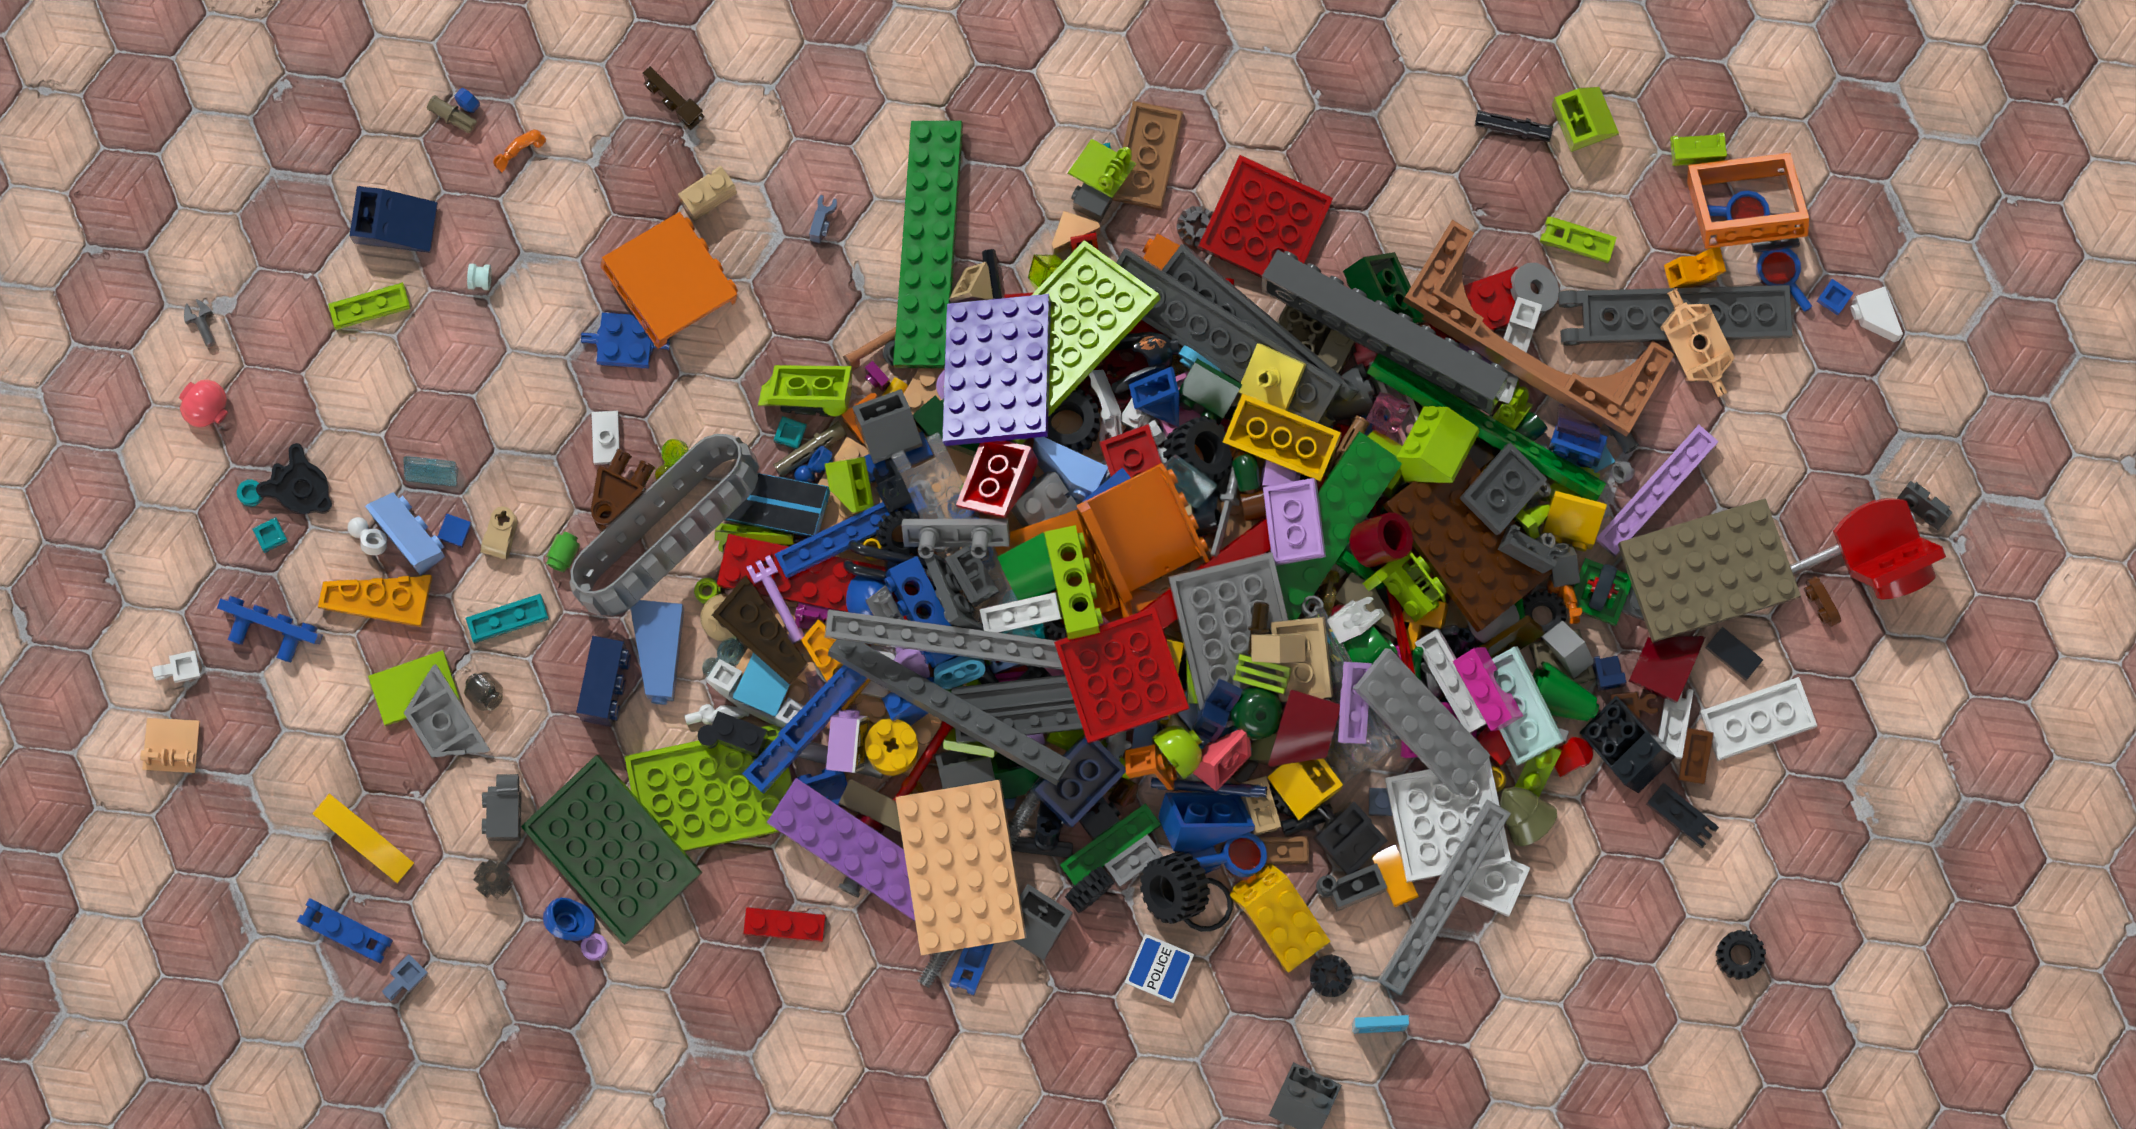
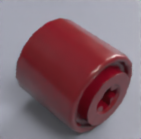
M1388 512L1356 524L1350 533V549L1360 564L1366 567H1377L1402 559L1409 554L1413 544L1412 531L1403 516Z

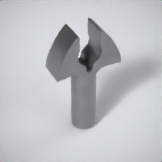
M196 299L200 307L199 317H197L195 314H192L188 303H186L184 309L185 323L187 325L195 323L206 347L213 346L215 340L206 322L207 315L213 314V312L205 303Z

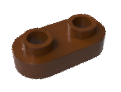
M1817 576L1807 580V587L1804 588L1807 598L1811 602L1814 601L1819 609L1817 614L1824 625L1828 624L1830 627L1840 623V614L1821 580Z

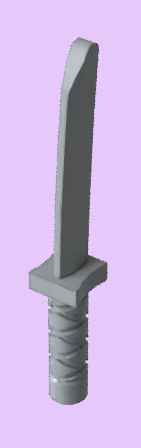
M1233 467L1227 487L1228 490L1226 494H1221L1220 500L1224 502L1211 556L1219 554L1232 506H1239L1240 502L1235 497L1238 484Z

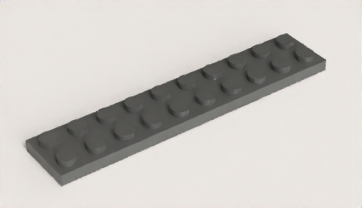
M1124 248L1116 263L1156 291L1161 298L1141 320L1169 338L1177 339L1178 343L1182 346L1185 345L1193 349L1239 382L1244 377L1257 343L1307 364L1287 411L1318 424L1321 423L1343 383L1130 249Z

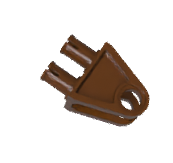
M618 448L608 468L600 465L596 475L591 516L597 528L602 532L608 527L604 525L611 524L645 492L646 488L644 487L655 469L650 463L646 464V461L640 460L631 480L621 476L632 456L627 452L623 453V450ZM606 512L611 513V515L608 518H601L602 514Z

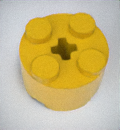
M891 718L882 719L868 731L865 739V751L870 764L875 770L884 775L895 776L908 771L914 766L919 755V744L916 733L906 722L899 719L894 721ZM896 742L898 750L893 749L891 753L888 752L886 745Z

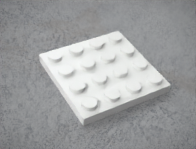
M1489 758L1459 795L1453 794L1430 769L1385 778L1406 882L1441 876L1486 800L1488 799L1500 806ZM1504 826L1479 868L1511 862Z

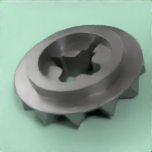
M1191 206L1184 210L1177 220L1179 237L1186 244L1198 247L1213 212L1204 206ZM1201 217V225L1205 227L1200 228L1196 235H1194V226L1190 225V223H1195Z

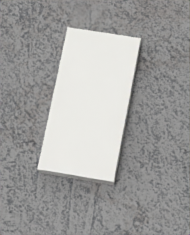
M1799 677L1699 712L1706 731L1714 732L1712 748L1717 761L1817 727Z

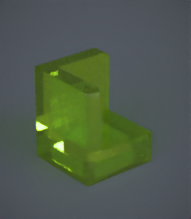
M1034 254L1028 279L1040 287L1064 261L1056 255Z

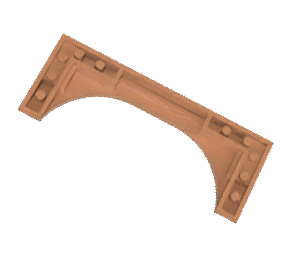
M1452 220L1403 299V302L1424 314L1422 320L1490 361L1502 366L1508 372L1599 427L1606 424L1627 437L1672 360L1674 353L1652 340L1645 352L1634 363L1620 372L1604 377H1581L1574 372L1572 375L1549 367L1495 334L1482 322L1484 318L1474 312L1466 296L1462 280L1463 260L1474 232Z

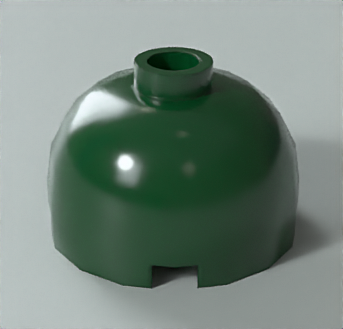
M1251 686L1242 690L1241 697L1230 711L1232 724L1237 730L1246 732L1248 738L1259 740L1270 737L1277 732L1284 710L1282 702L1276 693L1257 686Z

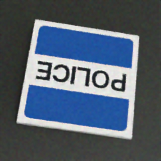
M1145 934L1124 983L1174 1003L1194 954Z

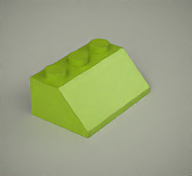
M1423 407L1396 457L1402 463L1400 469L1404 481L1453 483L1480 432L1479 428L1448 407Z

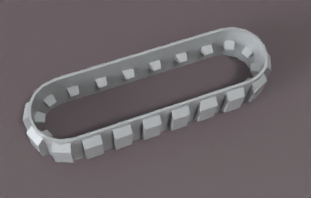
M714 434L703 438L585 547L573 562L571 580L569 582L573 595L582 606H585L590 613L600 616H614L624 613L634 606L738 508L753 492L758 480L757 471L760 467L756 456L749 446L743 443L740 437L729 434ZM737 459L736 465L731 472L618 579L604 589L592 591L598 578L714 468L723 462Z

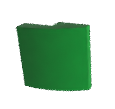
M1044 533L998 556L1000 565L1018 601L1050 594L1057 590Z

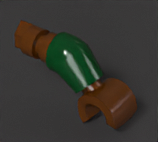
M1230 446L1229 449L1233 457L1232 467L1239 491H1244V493L1240 494L1244 519L1251 521L1265 518L1264 492L1256 490L1260 488L1259 468L1256 458L1250 453Z

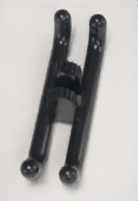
M851 540L848 543V548L852 552L866 557L885 560V571L854 564L851 560H846L843 567L851 574L885 581L884 579L887 578L885 574L890 568L916 556L859 544L856 540ZM918 557L922 567L927 569L925 559ZM929 580L930 583H931V585H932V587H933V589H934V591H935V590H936V586H935L934 582L931 581V580ZM906 584V585H904V586H909V587L916 588V587H915L914 585H912V584Z

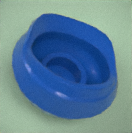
M861 576L853 578L848 585L846 595L848 612L874 616L865 600L886 586V584L880 580Z
M556 898L549 903L543 913L544 925L555 937L578 941L589 938L593 934L595 928L594 915L587 906L569 898Z

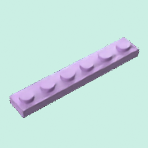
M1698 425L1596 537V541L1615 557L1620 552L1618 543L1634 537L1719 441Z

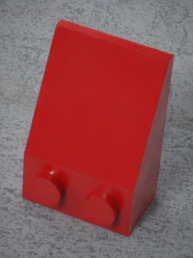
M1008 441L980 443L956 506L1006 518L1029 486L1038 464V459L1032 447Z

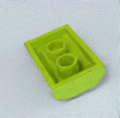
M774 365L772 377L762 385L758 406L823 407V411L826 414L839 416L845 413L849 407L852 392V366Z

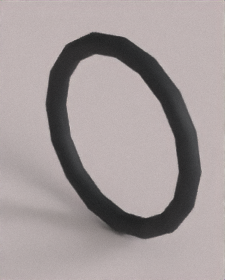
M1208 878L1209 883L1218 886L1224 892L1227 898V911L1225 916L1212 926L1197 925L1189 918L1183 920L1190 928L1200 932H1211L1221 928L1229 920L1233 910V899L1230 897L1229 889L1222 882L1213 878Z

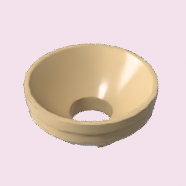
M729 594L713 596L704 604L701 610L700 621L702 628L707 635L717 641L724 642L736 639L729 630L722 627L711 616Z

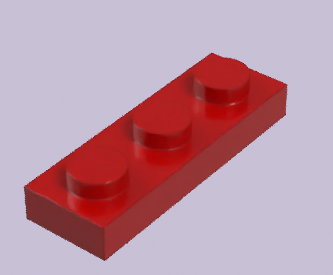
M746 907L743 934L823 942L826 915Z

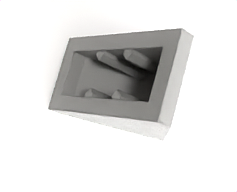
M1564 621L1558 623L1542 636L1572 679L1594 663L1585 641Z

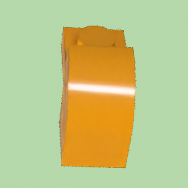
M1720 247L1710 248L1696 256H1681L1664 265L1669 288H1692L1705 285L1717 280L1716 276L1726 272Z
M1437 601L1439 606L1416 622L1405 610L1402 612L1404 624L1409 625V628L1405 629L1411 652L1417 647L1415 642L1420 640L1423 628L1436 630L1445 626L1449 607L1447 603Z

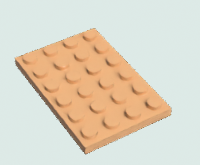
M1001 780L896 797L921 955L1027 938Z

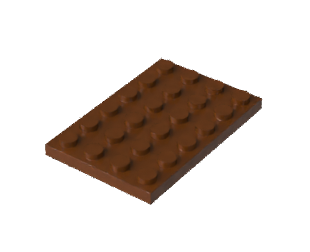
M1467 455L1453 483L1413 481L1382 506L1387 512L1397 513L1408 522L1413 536L1412 546L1427 563L1435 577L1445 587L1446 592L1475 631L1479 632L1550 576L1552 569L1541 573L1498 550L1508 526L1516 525L1520 527V532L1527 534L1518 521L1512 519L1500 534L1495 535L1459 499L1482 473L1470 456Z

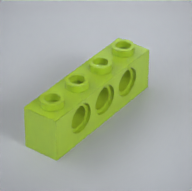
M1076 525L1044 532L1068 640L1100 633L1098 624H1103L1100 608L1095 609L1093 599L1097 598L1095 584L1089 583L1087 574L1092 573L1089 558H1083L1081 549L1086 548L1083 532L1077 533ZM1066 552H1073L1076 555L1072 561H1064L1061 557ZM1072 577H1078L1082 580L1081 584L1076 587L1070 586L1067 582ZM1078 602H1084L1088 607L1083 612H1077L1073 609V606Z

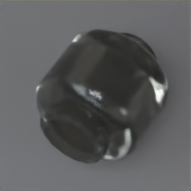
M474 673L466 680L464 695L478 710L491 711L500 705L503 700V687L490 673Z

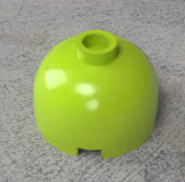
M1173 725L1160 730L1152 736L1155 743L1173 766L1176 767L1177 772L1183 779L1187 778L1199 767L1202 761V751L1199 744L1202 743V740L1193 729L1188 732L1182 726Z

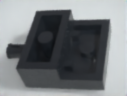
M1354 801L1349 802L1341 811L1333 813L1325 803H1322L1321 807L1316 809L1326 822L1313 839L1346 875L1352 874L1388 841Z

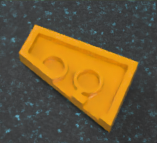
M817 620L801 640L825 680L828 681L844 664L828 656V651L836 639L824 638L826 625L821 620ZM866 680L842 707L843 711L850 707L872 680Z

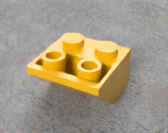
M1324 758L1281 765L1267 777L1298 820L1338 793L1343 787L1342 782Z

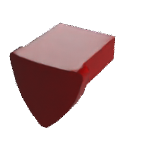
M1571 737L1568 739V743L1558 748L1562 752L1554 767L1560 777L1571 773L1579 767L1584 768L1592 761L1594 749L1584 739Z

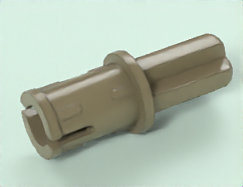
M436 95L430 99L427 105V110L445 119V123H452L467 133L475 129L476 120L458 110V106H451Z

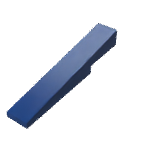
M843 665L778 733L779 736L742 774L762 793H765L829 723L831 716L838 713L868 678Z

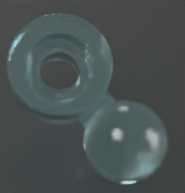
M733 638L724 640L718 647L717 657L707 658L703 662V674L708 677L719 659L732 666L737 665L745 653L743 644Z

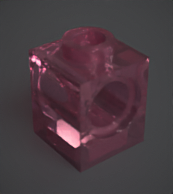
M1380 392L1366 421L1374 424L1372 429L1386 435L1387 432L1397 433L1411 405L1390 393ZM1386 409H1389L1391 412L1390 419L1386 422L1384 419V412Z

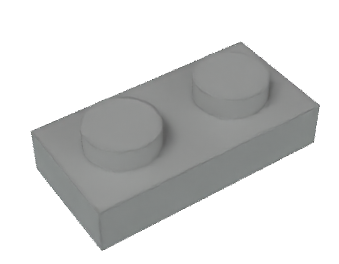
M1147 834L1106 863L1104 867L1117 885L1122 887L1140 874L1144 867L1147 866V863L1163 857V855Z

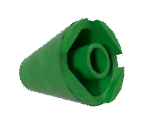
M1542 661L1540 664L1543 668H1536L1532 676L1551 715L1586 722L1590 718H1595L1599 710L1597 697L1550 663Z

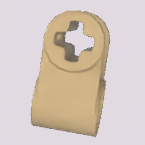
M501 506L492 512L487 531L482 540L481 553L505 560L509 557L517 527V517L509 508ZM506 515L510 521L504 522L502 526L498 520Z

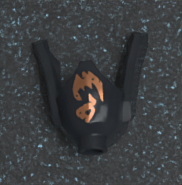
M1154 332L1127 334L1116 345L1114 350L1132 348L1133 352H1139L1145 356L1149 367L1114 382L1111 389L1114 393L1122 394L1130 389L1129 384L1172 367L1173 355L1179 354L1178 340H1170L1165 335Z

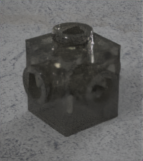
M491 859L487 863L483 861L474 872L476 876L473 880L478 884L475 889L487 899L492 895L498 900L500 896H505L513 885L511 882L514 879L509 874L511 869L500 860L496 863ZM492 873H495V881L489 882L487 879Z

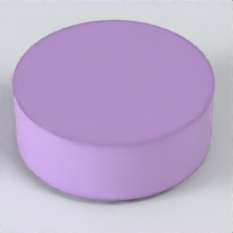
M593 933L589 938L582 940L581 951L587 959L597 961L607 954L608 943L602 935Z

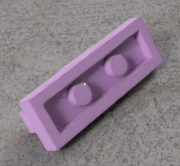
M1344 662L1338 742L1366 744L1369 705L1353 687L1371 667L1372 663Z

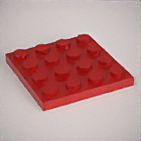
M1239 155L1197 248L1262 278L1277 250L1283 253L1285 251L1291 252L1298 257V261L1304 264L1333 198Z
M1155 607L1099 626L1100 633L1069 640L1067 637L1054 642L1088 743L1190 709Z

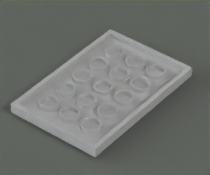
M1272 552L1168 577L1199 712L1208 693L1219 678L1241 689L1253 686L1235 681L1233 677L1236 674L1235 669L1239 662V654L1251 657L1250 654H1247L1250 637L1248 626H1251L1254 603L1266 602L1269 604L1267 622L1269 632L1266 634H1272L1271 622L1288 620ZM1245 661V667L1276 675L1275 669ZM1242 672L1243 677L1278 686L1275 680ZM1287 701L1282 702L1283 710H1285ZM1230 714L1225 728L1234 726Z

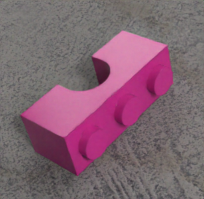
M1485 647L1473 648L1452 661L1491 731L1503 729L1523 717L1512 694L1505 693L1497 684L1494 672L1498 669Z

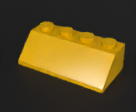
M1242 393L1223 443L1321 482L1341 438V432Z

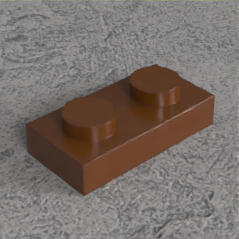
M1687 728L1678 780L1705 785L1714 732Z

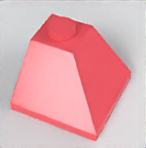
M1237 730L1217 739L1216 742H1209L1201 749L1202 761L1193 774L1215 791H1218L1251 756L1250 738L1247 737V733L1243 730Z

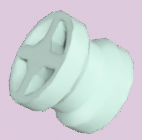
M469 264L467 274L468 289L474 290L476 287H481L483 290H490L491 265L485 264L483 267H478L476 264Z

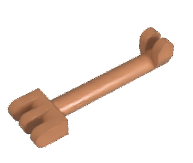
M896 327L857 350L844 355L843 359L845 362H848L849 366H852V371L860 366V359L886 345L888 342L895 339Z

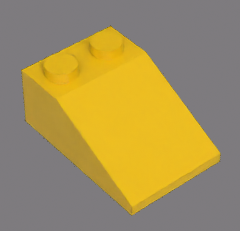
M1555 491L1549 504V513L1544 521L1541 534H1553L1555 545L1562 542L1572 544L1574 550L1586 552L1587 549L1592 550L1607 504Z

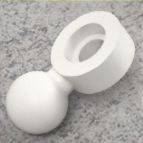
M355 517L350 520L348 532L355 538H361L360 546L364 553L379 555L386 550L387 536L383 531L369 529L367 521L361 517Z

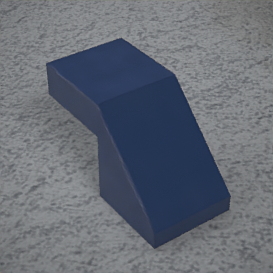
M1219 678L1208 693L1192 727L1195 733L1216 742L1225 729L1230 711L1241 697L1243 689Z

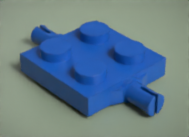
M602 312L601 324L597 334L581 333V343L597 345V365L649 369L650 356L656 346L634 315ZM667 339L666 345L662 346L659 349L669 350L670 339Z

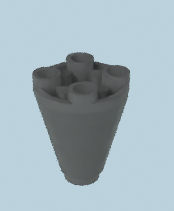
M1363 363L1353 366L1342 375L1343 378L1349 380L1358 388V393L1351 401H1347L1337 394L1327 413L1335 421L1354 418L1355 416L1374 415L1383 411L1378 397H1373V395L1377 394L1372 380L1365 379L1369 376Z

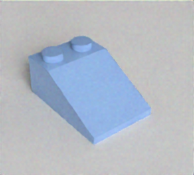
M1045 437L1034 438L1033 451L1038 459L1037 465L1044 473L1056 472L1069 491L1065 495L1072 496L1077 505L1082 503L1085 498L1105 482L1108 466Z

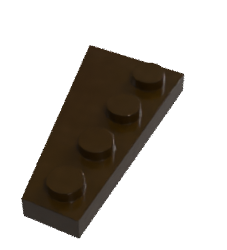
M745 575L711 616L787 683L792 684L808 666V663L749 577Z

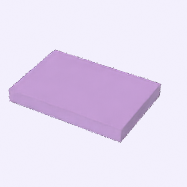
M1311 478L1263 487L1270 548L1273 553L1275 566L1326 557L1316 479Z

